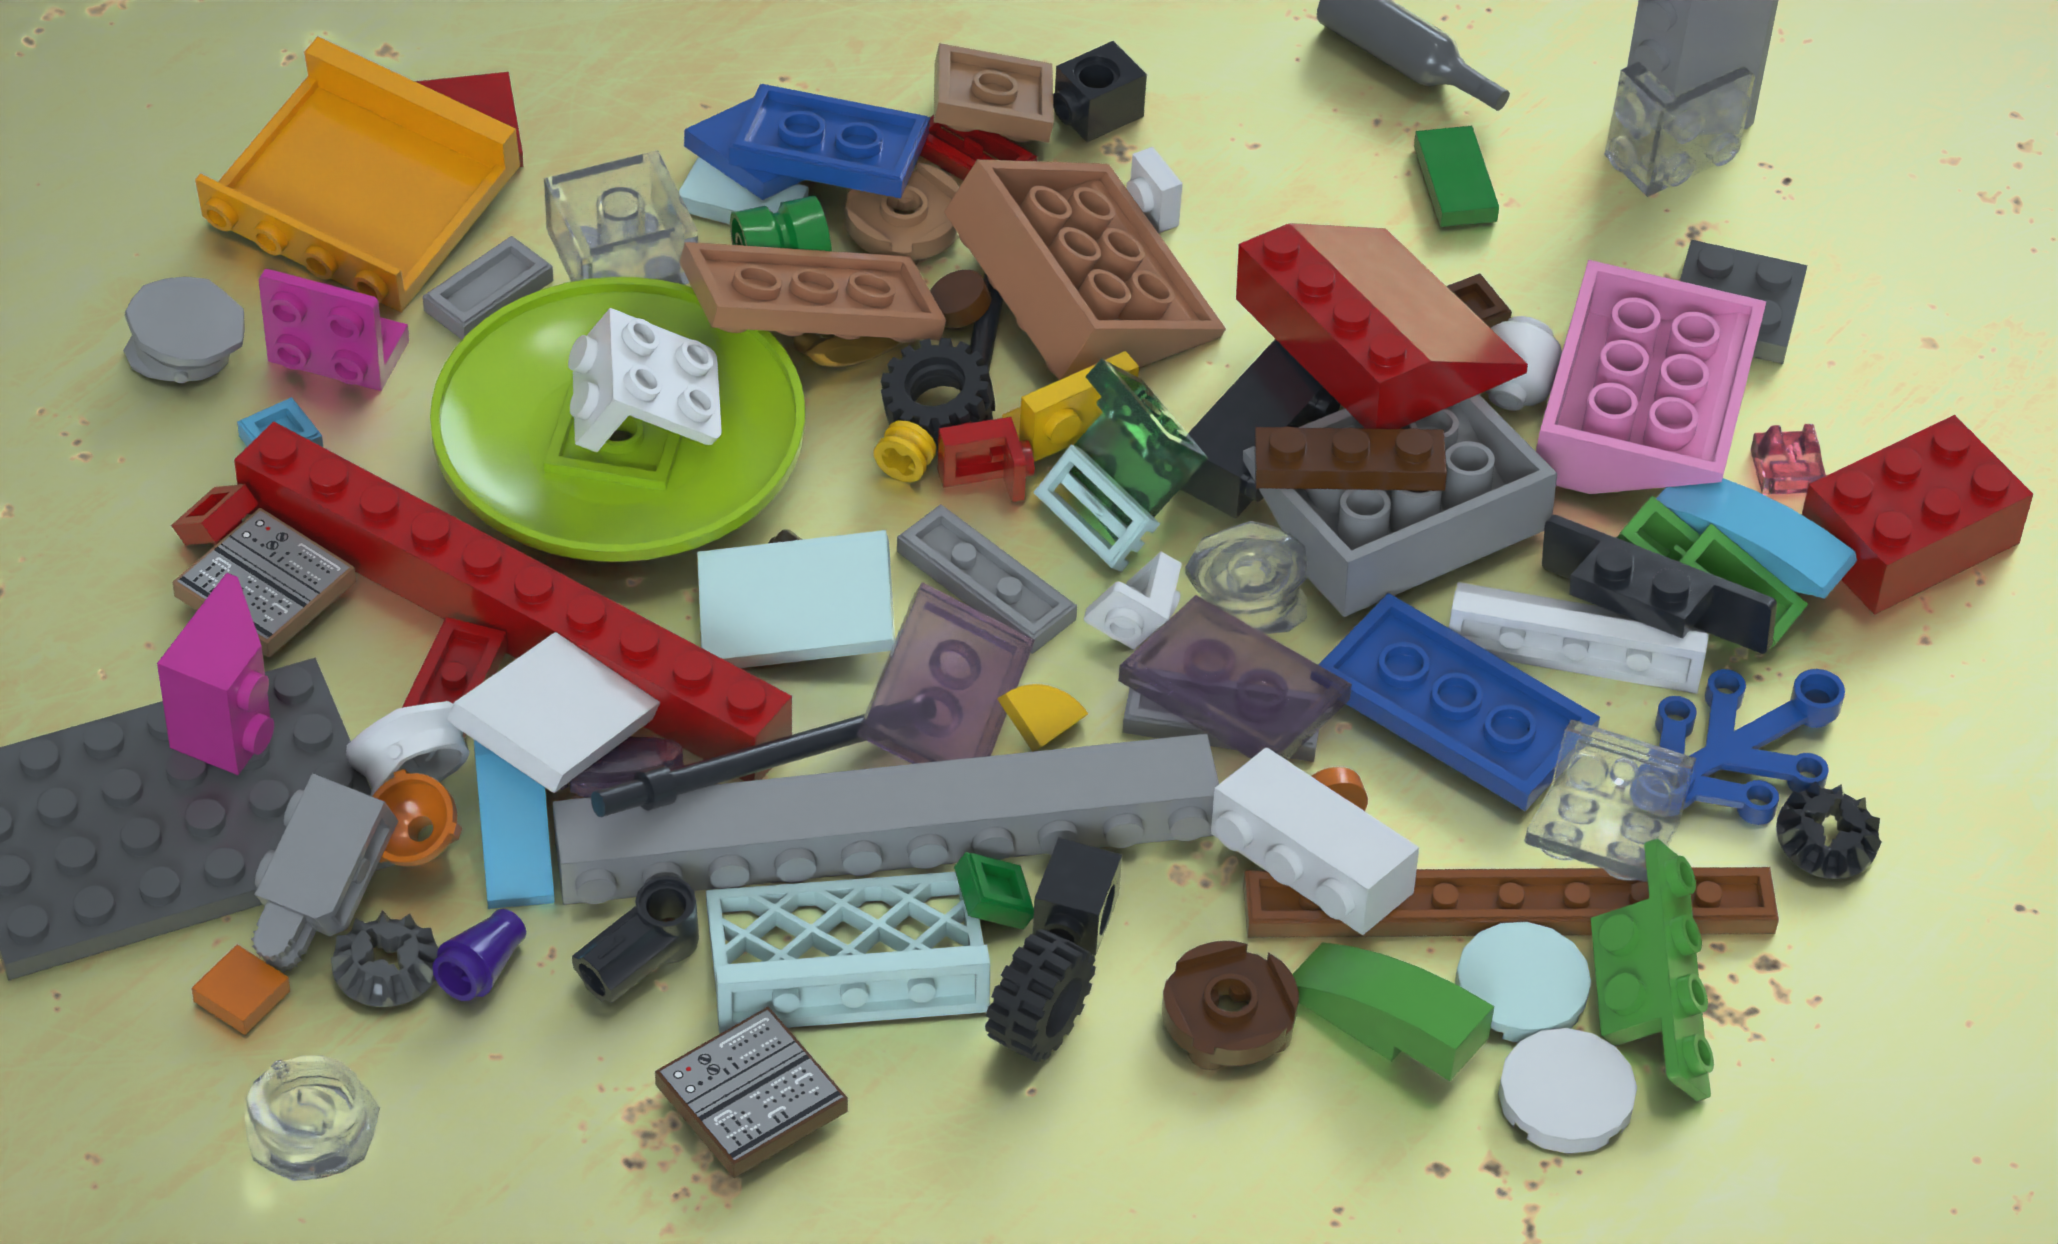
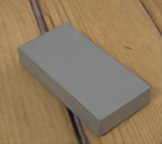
M510 236L423 295L424 311L460 339H463L479 323L500 308L521 297L537 292L554 281L553 266L516 238Z

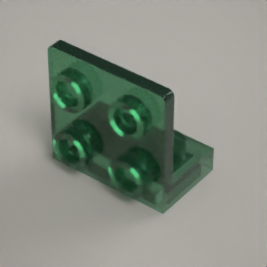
M1101 358L1085 377L1101 395L1096 404L1103 413L1078 439L1074 446L1081 448L1143 508L1155 517L1208 457L1142 379ZM1074 465L1070 472L1124 524L1129 526L1133 520ZM1099 520L1112 538L1117 541L1119 538Z

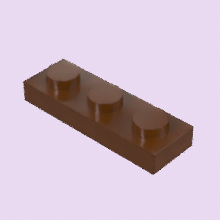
M1255 427L1256 488L1445 491L1447 467L1443 429Z

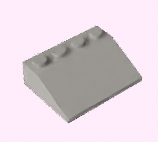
M1479 394L1400 428L1444 430L1447 467L1445 491L1259 488L1308 579L1343 617L1379 603L1387 593L1395 596L1544 531L1546 521L1553 515L1557 472ZM1342 409L1299 428L1364 427L1346 409ZM1253 446L1243 450V461L1255 481Z

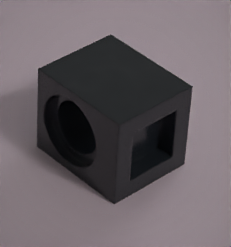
M1111 41L1056 66L1053 108L1061 122L1070 125L1086 142H1089L1144 117L1147 74L1114 41Z
M1058 837L1035 896L1032 934L1035 935L1036 930L1039 929L1047 930L1080 946L1092 955H1096L1119 897L1122 854Z

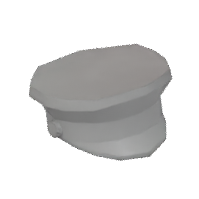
M176 277L143 285L132 298L125 311V318L132 336L123 351L132 370L149 378L176 381L177 383L206 379L219 373L228 364L230 354L243 345L245 332L244 309L209 279Z

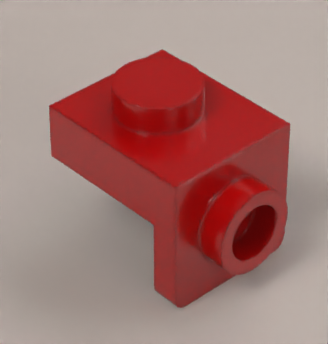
M1012 417L939 428L937 470L943 488L1003 478L1011 502L1025 500L1026 477L1034 476V458L1029 441H1019Z

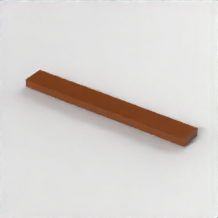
M1691 867L1696 881V890L1691 894L1692 913L1700 934H1776L1779 917L1770 867ZM1646 868L1417 869L1414 893L1364 935H1361L1342 921L1328 916L1320 906L1290 886L1276 881L1266 870H1247L1244 872L1243 881L1247 938L1476 936L1479 932L1500 923L1530 922L1549 927L1561 935H1592V917L1649 899Z

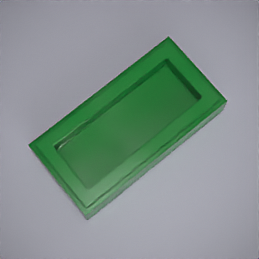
M1473 126L1416 131L1414 148L1440 227L1497 222L1499 204Z

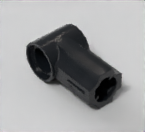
M671 876L656 877L646 882L637 893L636 906L572 956L574 970L581 977L586 989L601 1002L607 1000L613 1003L662 963L680 962L689 957L697 948L699 929L694 890L687 882ZM664 918H675V920L668 922L659 921Z

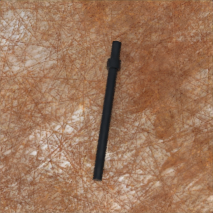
M922 697L669 770L666 766L660 765L639 771L634 775L632 781L594 791L591 795L592 808L598 817H604L639 806L649 811L670 805L675 802L677 795L932 722L935 716L934 707L927 697Z

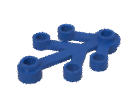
M1717 670L1709 676L1705 691V701L1710 707L1706 746L1689 756L1684 754L1685 738L1693 731L1697 714L1696 707L1685 697H1666L1658 706L1655 721L1656 729L1661 734L1659 751L1654 752L1642 762L1636 772L1634 785L1638 796L1650 807L1661 811H1680L1689 807L1694 801L1737 808L1740 817L1751 824L1763 825L1769 823L1775 817L1779 802V793L1772 784L1762 780H1753L1746 784H1740L1708 776L1719 770H1727L1787 780V785L1792 792L1799 793L1805 791L1815 781L1821 788H1825L1829 767L1822 757L1813 753H1801L1795 756L1759 750V748L1803 724L1812 728H1820L1834 721L1841 712L1845 696L1843 682L1838 676L1826 670H1806L1795 679L1789 702L1734 731L1736 710L1743 703L1746 682L1739 673L1733 670ZM1725 688L1732 691L1733 693L1726 694L1720 692L1717 689ZM1677 715L1682 717L1684 720H1673L1668 716ZM1800 772H1808L1816 777L1807 778L1801 775ZM1749 800H1761L1765 802L1766 805H1756Z

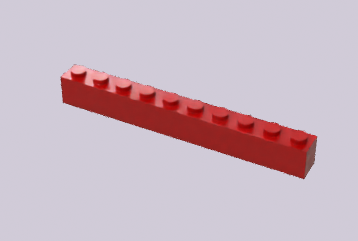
M274 421L234 459L237 485L245 484L259 503L248 513L249 515L262 508L355 567L356 573L444 620L445 617L506 631L508 646L506 653L516 659L554 632H557L660 701L653 719L643 727L704 760L792 735V695ZM772 768L742 776L739 779L743 781L762 780Z

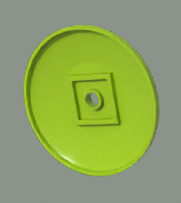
M603 277L567 282L539 290L500 308L479 323L455 347L439 374L431 400L430 423L433 449L446 482L462 503L487 525L513 540L547 553L582 560L626 562L665 557L698 548L741 527L766 507L785 485L799 458L805 434V400L802 384L792 360L776 337L769 331L747 329L742 333H731L711 327L692 287L684 284L641 277ZM612 308L632 317L643 319L650 324L680 336L699 341L710 347L715 352L718 362L721 415L720 437L712 445H706L629 415L616 431H626L633 434L634 436L625 441H612L608 439L598 452L576 445L574 416L570 414V402L573 396V371L568 366L569 355L575 341L581 335L587 336L608 309Z

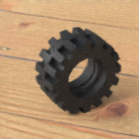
M940 338L939 345H931L930 339L921 340V348L914 350L910 345L901 350L903 359L899 360L893 357L887 364L889 373H883L881 378V395L889 425L895 421H909L919 425L933 438L936 444V455H938L939 428L957 426L969 422L993 420L992 411H995L993 386L983 357L978 351L971 353L970 345L962 341L956 347H953L951 338ZM945 386L954 387L961 391L956 398L946 404L927 406L915 402L921 394L932 388Z
M1043 929L1036 930L1035 935L1030 934L1025 939L1023 948L1018 947L1012 955L1013 961L1010 966H1005L1001 973L1003 978L1000 985L995 986L991 997L994 998V1001L988 1006L986 1017L989 1019L985 1024V1031L989 1032L987 1036L1035 1062L1049 1058L1052 1049L1056 1051L1062 1045L1063 1036L1065 1034L1069 1035L1073 1029L1074 1019L1077 1015L1081 1014L1085 1006L1083 1004L1084 998L1090 994L1092 983L1089 981L1095 975L1096 969L1093 966L1096 961L1095 957L1089 951Z

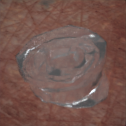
M1249 521L1202 538L1185 566V574L1195 590L1200 594L1204 609L1215 620L1224 623L1229 628L1236 627L1266 634L1291 631L1307 618V597L1300 587L1307 579L1308 565L1305 545L1290 533L1275 526Z
M301 1055L286 1061L277 1060L271 1065L270 1069L253 1082L245 1099L247 1110L244 1114L246 1133L253 1161L267 1170L292 1181L321 1179L342 1173L365 1159L374 1136L380 1107L369 1090L359 1081L357 1075L342 1061L323 1055Z

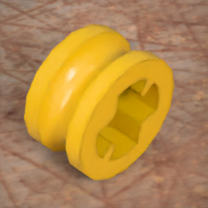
M895 421L891 423L884 433V438H881L874 448V459L884 473L901 482L918 481L926 471L927 465L930 464L936 455V444L930 434L919 425L909 421Z

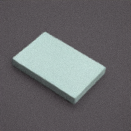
M886 530L697 552L701 648L739 668L896 650L890 549Z

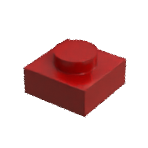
M245 484L214 487L176 520L171 527L184 545L212 543L215 546L243 522L242 519L259 503Z

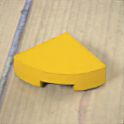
M1023 685L997 698L1032 752L1040 749L1088 715L1085 708L1075 698L1049 685Z

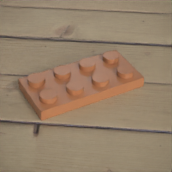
M696 242L684 243L679 263L713 328H719L731 333H742L747 329L777 331L787 336H800L804 333L833 334L839 338L849 340L858 339L861 336L886 337L903 343H912L917 339L940 341L946 318L910 256Z

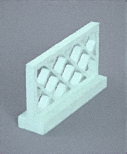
M955 872L706 890V907L717 996L719 1033L728 1030L768 1006L787 1028L985 1013L988 1006H990V959L987 944L984 945L980 920L967 914ZM959 895L960 902L946 914L925 904L931 897ZM872 901H883L892 906L879 919L858 909L863 903ZM817 906L826 911L813 924H809L791 914L798 907ZM750 911L759 916V918L746 929H742L722 918V913ZM908 916L930 927L916 940L894 929ZM842 921L863 932L849 945L828 934ZM775 926L796 937L781 950L761 939ZM944 937H948L963 945L959 947L933 948ZM879 941L896 950L893 952L865 954ZM812 946L829 955L827 957L798 959ZM745 951L762 960L761 962L731 964Z

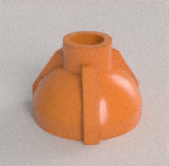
M406 769L394 772V778L385 782L373 794L372 797L384 801L398 819V823L379 861L380 863L388 861L399 866L421 865L433 860L449 844L459 840L462 827L457 823L456 804L449 791L436 779L424 774L409 773ZM433 825V831L429 838L424 841H418V834L425 826Z

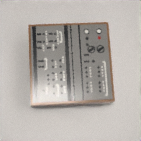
M259 508L172 583L174 596L197 611L226 573L237 576L262 645V653L267 657H271L356 582L355 567L267 511Z

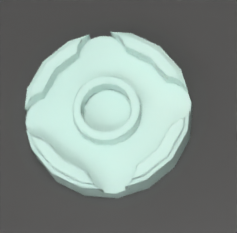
M1530 922L1500 923L1479 932L1463 948L1457 967L1455 984L1495 1006L1491 1029L1502 1032V1039L1519 1043V1041L1542 1030L1571 1029L1578 1022L1579 1015L1586 1007L1591 987V978L1587 960L1571 940L1549 927Z

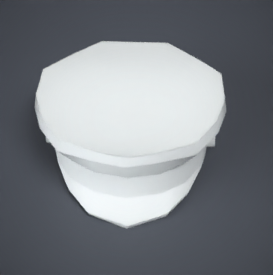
M444 701L398 708L374 722L347 745L346 756L350 767L367 778L372 788L371 796L385 782L394 778V772L406 769L409 773L424 774L441 782L456 772L467 761L470 751L464 741L463 732L447 721L453 703Z

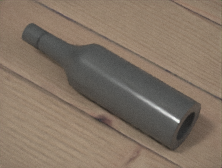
M1320 0L1317 8V20L1320 24L1415 82L1429 87L1445 84L1455 86L1496 111L1501 110L1507 103L1510 92L1469 66L1461 57L1458 45L1451 35L1395 1Z

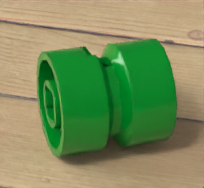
M816 196L781 202L776 213H773L767 206L731 213L730 232L732 245L832 251L825 214Z

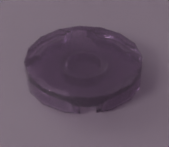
M630 736L569 782L570 792L577 793L578 796L591 797L594 791L632 781L634 775L639 771L660 765L666 766L669 770L684 766L683 747L673 740L657 737ZM568 783L560 789L563 790L564 788H567Z

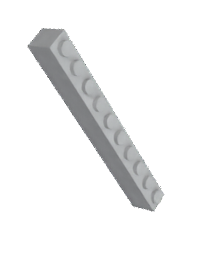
M1198 734L715 784L677 795L675 802L670 805L649 811L639 806L604 817H598L595 814L591 804V797L553 801L555 846L563 905L576 903L599 904L613 899L637 897L638 891L646 882L662 876L680 878L687 882L694 891L717 888H739L745 885L783 881L797 883L811 878L849 874L863 876L877 871L915 867L929 869L943 864L957 863L965 852L997 860L1038 854L1052 855L1058 837L1096 848H1126L1135 844L1170 840L1192 841L1200 837L1214 836L1211 834L1214 789L1219 785L1208 735Z

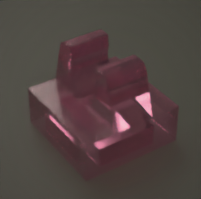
M1804 424L1803 431L1782 432L1780 425H1772L1765 433H1754L1750 450L1763 495L1807 493L1810 483L1826 476L1820 443L1814 424Z

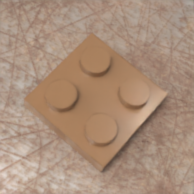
M939 43L934 72V122L946 124L948 127L962 132L980 130L1002 134L1008 139L1017 142L1036 140L1049 143L1054 124L1052 63Z

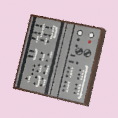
M769 1006L655 1071V1085L733 1178L738 1177L848 1112V1097Z

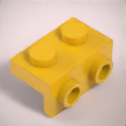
M1124 351L1022 396L1021 406L1004 413L1002 418L1012 417L1019 441H1029L1034 462L1069 447L1071 444L1074 445L1134 418L1136 414L1139 366Z

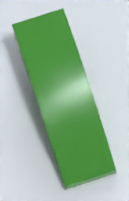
M1654 496L1648 499L1616 537L1774 598L1777 601L1773 644L1770 648L1777 644L1808 605L1805 600L1713 524H1710L1700 535Z
M1322 942L1292 974L1297 984L1300 1004L1391 1062L1403 1051L1448 1081L1455 1077L1489 1039L1495 1006L1425 969L1384 954L1353 946Z

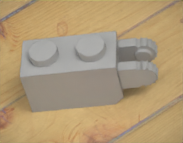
M313 773L305 790L299 789L294 793L284 815V826L286 827L276 850H269L264 855L255 876V886L258 888L254 895L265 907L256 924L258 929L253 931L254 937L251 940L254 942L252 947L257 951L256 953L259 957L262 956L267 964L280 970L282 973L285 970L291 972V969L298 967L297 964L299 961H302L301 955L306 954L316 931L332 936L348 929L398 823V819L384 801Z

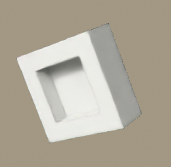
M1154 147L1132 154L1131 179L1127 182L1126 189L1158 233L1179 226L1182 182Z

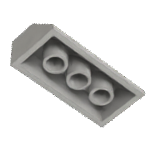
M1638 0L1620 105L1667 132L1748 129L1754 124L1779 0Z

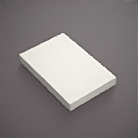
M554 632L455 701L447 721L546 789L555 793L650 722L658 709L660 701L557 632Z

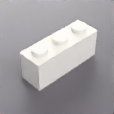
M1264 748L1215 787L1211 834L1217 837L1230 850L1238 851L1269 872L1276 881L1290 886L1320 906L1328 916L1342 921L1361 935H1364L1414 893L1419 847L1269 748Z

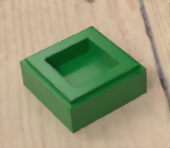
M964 853L954 866L968 916L1024 930L1034 917V907L1021 865L974 853Z

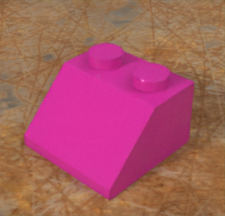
M226 573L157 662L169 747L239 775L254 754H261L268 746L274 731V720L270 717L267 693L269 678L265 675L262 645L237 576Z

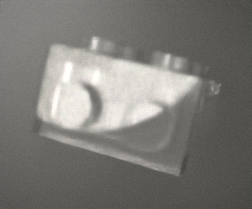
M1640 62L1621 69L1604 155L1616 170L1622 172L1647 197L1670 186L1681 185L1688 178L1715 165L1722 166L1727 164L1736 156L1741 147V139L1755 80L1754 74L1746 67H1740L1675 96Z

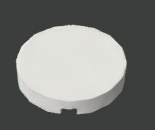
M1561 1028L1542 1030L1519 1041L1505 1058L1498 1095L1506 1119L1513 1127L1516 1123L1520 1129L1527 1132V1139L1544 1149L1570 1154L1595 1151L1609 1144L1610 1137L1618 1134L1620 1130L1621 1133L1631 1120L1637 1084L1631 1065L1614 1045L1593 1033Z

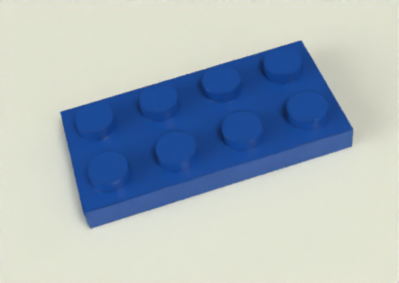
M1390 593L1386 594L1315 667L1313 685L1525 812L1597 734L1600 716Z

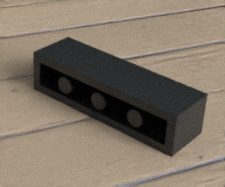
M1275 339L1179 442L1177 446L1174 487L1237 519L1253 500L1259 502L1264 498L1259 488H1256L1255 481L1243 461V450L1254 446L1255 427L1299 428L1338 412L1341 404Z

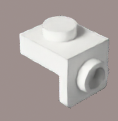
M1161 551L1130 578L1126 584L1115 582L1086 608L1084 621L1107 634L1112 639L1135 650L1166 623L1175 612L1180 600V592L1176 590L1182 563Z

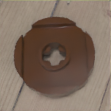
M1215 941L1189 950L1176 962L1175 972L1166 980L1163 990L1162 1016L1168 1033L1181 1048L1188 1052L1193 1064L1206 1070H1216L1222 1066H1245L1263 1061L1275 1053L1284 1051L1290 1045L1297 1017L1299 992L1292 973L1280 959L1269 952L1267 960L1258 954L1247 952L1248 944ZM1229 995L1233 1002L1245 1001L1247 1005L1241 1007L1239 1011H1225L1218 1007L1219 997Z

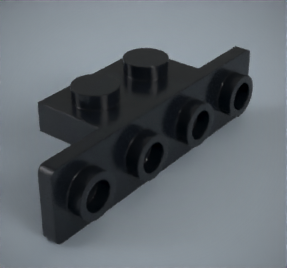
M1552 515L1546 521L1542 567L1547 571L1570 579L1569 595L1682 639L1694 627L1761 654H1765L1772 646L1777 601L1774 598L1558 515Z

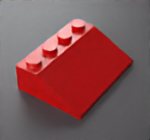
M1288 223L1238 244L1236 300L1366 429H1400L1527 373L1528 364L1386 228Z

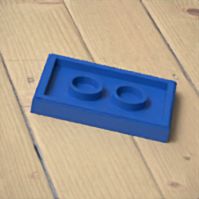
M760 84L729 147L728 165L901 199L928 138L930 117Z

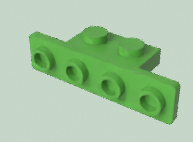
M1656 838L1644 843L1649 899L1591 918L1601 1037L1610 1044L1618 1046L1662 1032L1668 1079L1694 1100L1700 1101L1711 1097L1709 1073L1714 1069V1057L1711 1047L1705 1038L1703 1012L1708 1008V998L1705 987L1699 978L1697 953L1701 951L1702 939L1699 928L1693 919L1691 894L1696 890V881L1687 859L1681 855L1678 856L1661 840Z

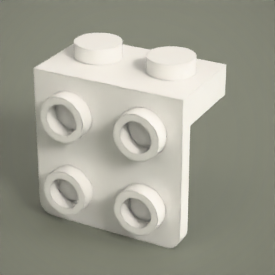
M612 308L608 309L587 336L581 335L575 341L569 355L568 366L573 371V396L570 402V414L574 416L576 445L598 452L629 415L706 445H712L720 437L721 415L718 362L715 352L710 347L699 341L680 336L650 324L643 319L632 317Z

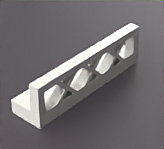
M1461 582L1457 583L1449 623L1451 630L1504 661L1695 694L1698 693L1709 636L1707 632L1692 627L1682 639L1600 606Z

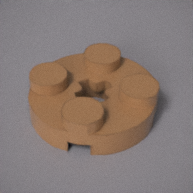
M917 162L916 171L913 170L901 199L849 188L845 206V229L853 241L865 251L871 254L910 256L914 264L917 265L920 259H926L945 251L959 238L958 232L944 213L958 191L959 186L944 171L929 164ZM896 208L904 212L915 209V213L901 215L894 213L893 209Z

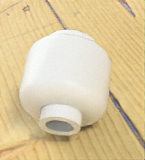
M1514 316L1508 321H1503L1493 326L1491 329L1528 364L1526 374L1485 391L1489 394V400L1500 408L1512 411L1520 410L1523 406H1534L1545 401L1552 390L1562 354L1561 346L1555 339L1553 331L1545 323L1526 316Z

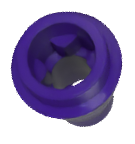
M498 909L489 918L442 943L438 948L437 958L432 966L433 975L439 986L448 995L460 1001H470L474 997L487 995L516 947L526 938L524 923L512 911Z

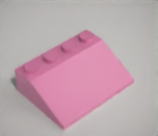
M1588 260L1536 452L1557 472L1556 486L1587 494L1722 482L1767 301Z

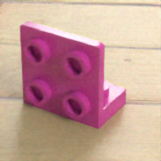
M264 269L259 277V289L268 362L280 364L289 369H299L333 378L346 384L382 391L409 343L408 324L380 317L379 301L374 296Z

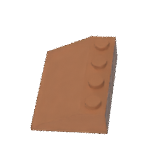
M977 159L944 211L958 232L961 242L976 258L986 273L991 286L1002 296L1015 315L1017 324L1028 334L1045 359L1047 368L1058 380L1124 351L1130 355L1140 368L1221 338L1226 330L1223 323L1109 164Z

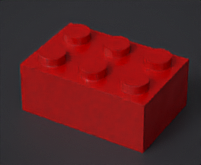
M1954 414L1810 483L1802 515L1827 530L1855 551L1857 562L1841 580L1875 615L2020 544L2034 494Z

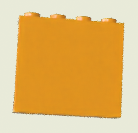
M317 36L304 51L308 72L307 78L218 182L203 174H199L195 179L202 217L221 231L228 232L231 230L255 242L263 251L271 255H282L305 266L308 271L318 278L324 280L332 279L356 292L374 296L378 299L379 303L402 313L520 167L516 129Z

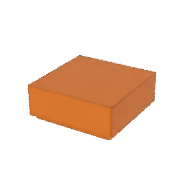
M238 944L192 987L193 1001L244 1035L290 992L288 976Z

